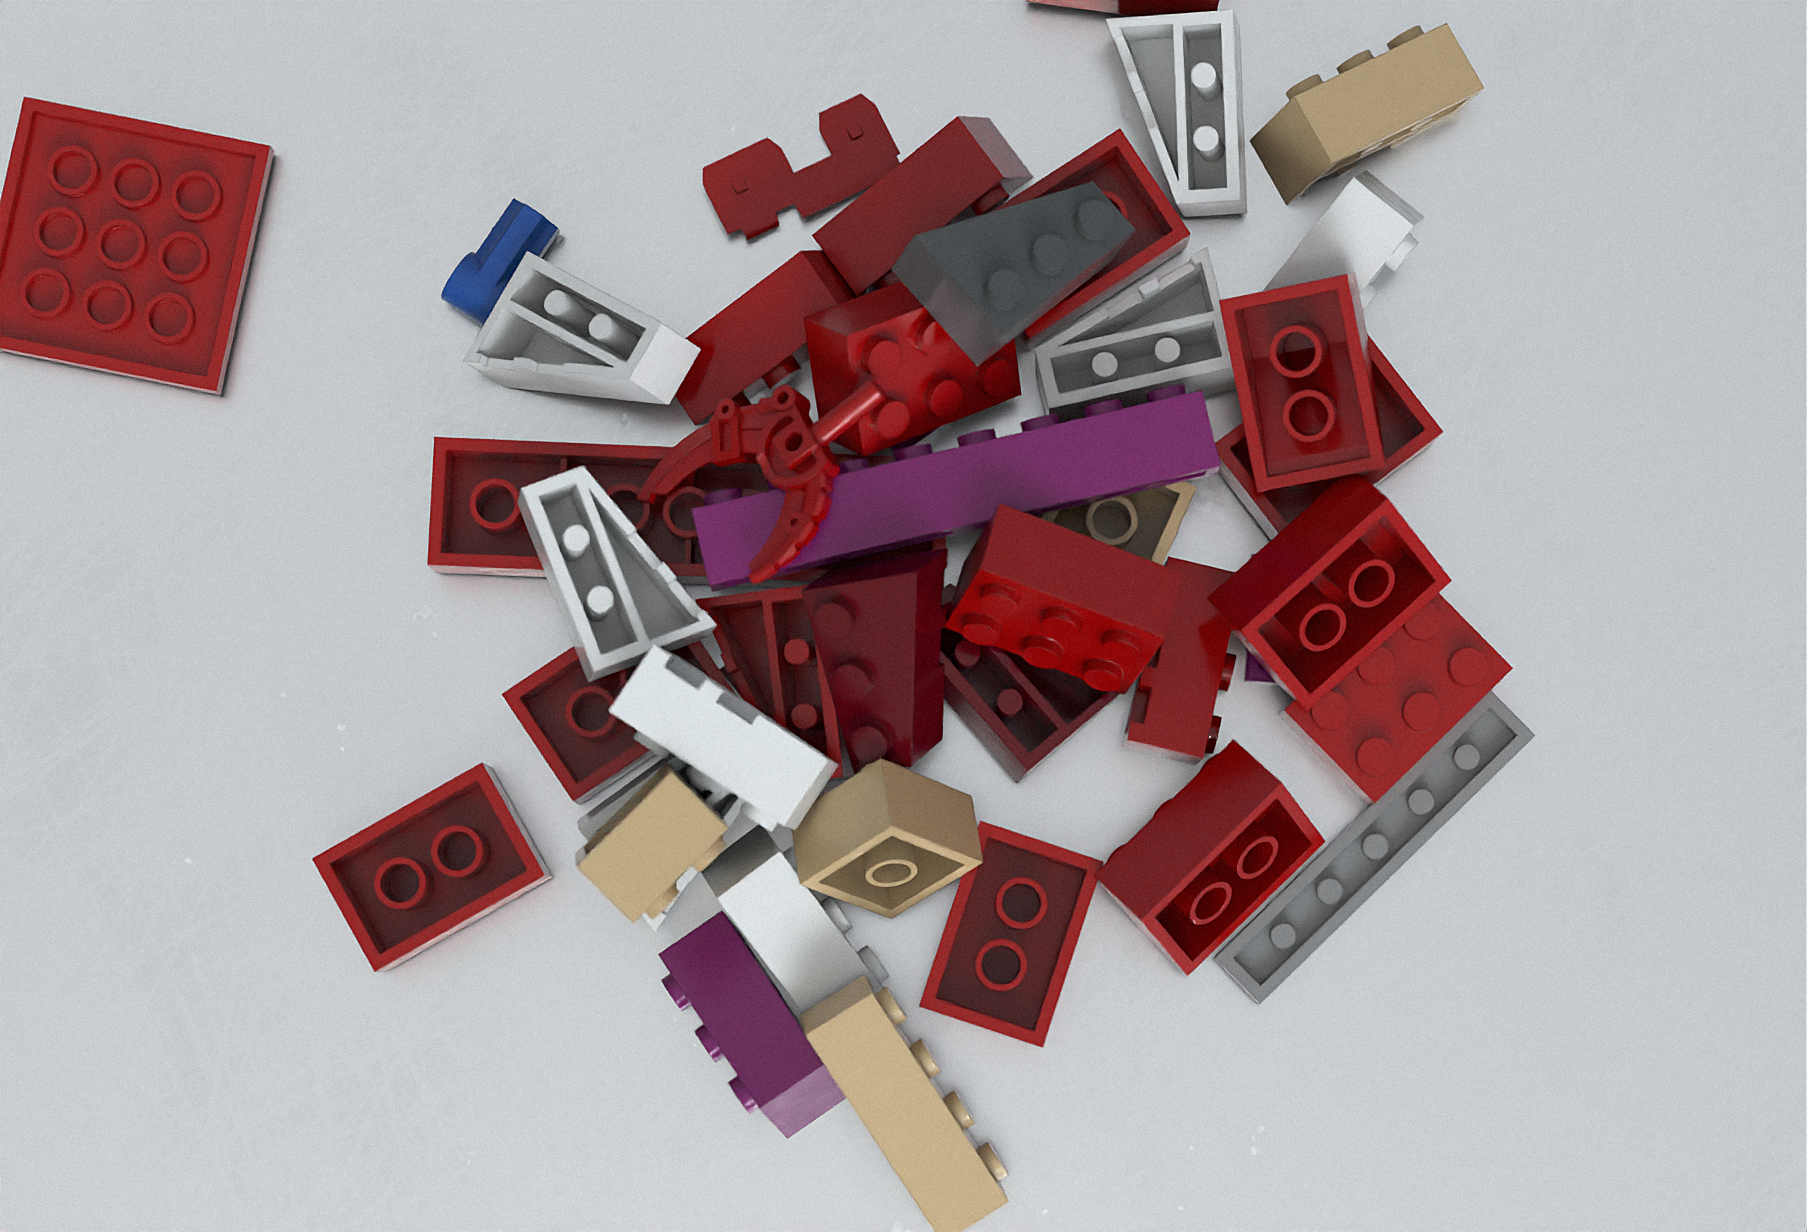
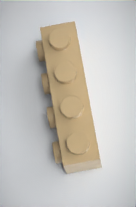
M866 974L799 1015L806 1038L935 1232H962L1009 1202L1000 1181L1009 1175L1006 1167L989 1142L978 1147L968 1132L967 1128L975 1124L971 1113L955 1090L945 1096L933 1077L942 1071L924 1041L920 1038L911 1044L900 1028L899 1024L906 1021L907 1017L887 986L877 992Z

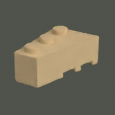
M1447 23L1426 33L1423 32L1420 25L1412 27L1387 43L1389 51L1373 57L1370 50L1360 52L1336 68L1339 75L1323 82L1320 75L1315 74L1294 85L1285 93L1289 102L1249 141L1286 206L1303 197L1304 192L1318 179L1333 172H1336L1338 177L1356 168L1355 161L1387 145L1392 148L1460 111L1484 89Z

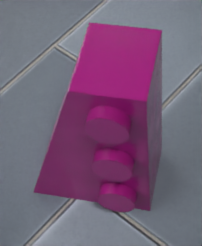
M720 911L658 954L670 974L661 979V982L682 1012L690 1006L693 1007L703 1022V1025L694 1030L696 1036L715 1062L726 1057L737 1074L736 1077L728 1081V1084L749 1114L759 1108L788 1139L846 1099L836 1081L806 1038L802 1025L782 997L781 992L738 929L723 911Z

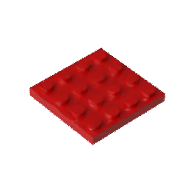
M24 97L0 200V351L221 395L272 164L273 148L270 145Z

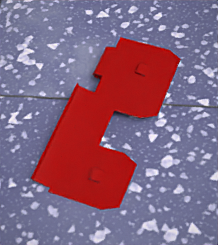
M860 93L820 112L819 131L831 155L799 171L793 172L782 148L768 137L703 167L702 185L726 233L729 235L741 229L746 239L750 240L779 226L776 212L794 204L804 219L871 187L900 163L897 158L900 151L875 103Z

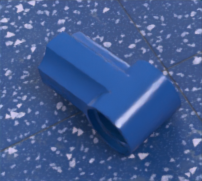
M513 198L477 252L468 253L454 269L443 288L441 299L481 326H484L526 252L528 251L542 258L559 234V228L527 204Z

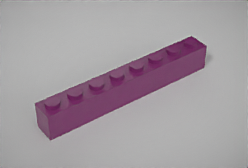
M1184 384L1173 385L1147 393L1149 403L1123 408L1121 399L1108 400L1083 408L1085 418L1060 423L1058 414L1043 415L1021 422L1022 432L997 438L995 429H984L957 437L959 447L933 453L932 445L927 443L897 450L893 453L895 462L870 467L867 458L839 463L838 465L841 469L839 474L833 479V492L830 493V498H832L830 509L825 520L821 521L819 531L808 546H804L801 549V553L786 567L780 568L776 574L769 578L984 529L999 503L1033 516H1039L1215 475L1221 465L1203 391L1200 390L1187 394ZM767 481V492L743 497L741 488L721 490L705 495L703 497L705 506L692 509L707 579L712 592L752 583L747 576L751 572L748 564L758 554L773 531L786 493L775 488L769 481Z

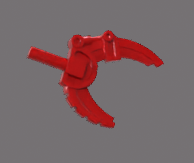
M870 378L815 423L809 416L811 409L809 399L789 385L777 387L773 391L772 396L760 398L756 404L740 406L731 399H723L717 404L715 413L709 423L682 439L657 464L645 481L636 499L653 505L658 496L669 495L685 478L707 464L714 463L718 467L746 462L747 453H756V459L761 466L764 477L775 488L786 492L783 506L773 531L758 554L748 564L751 570L747 575L754 584L760 583L776 574L783 566L786 567L801 553V549L804 546H808L819 531L821 521L825 520L832 502L830 493L833 492V479L839 474L841 469L828 444L887 399V396L880 385L873 378Z

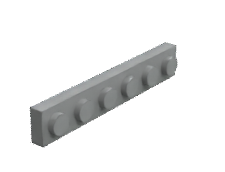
M1490 690L1375 804L1370 805L1244 927L1214 959L1258 1004H1261L1536 735Z

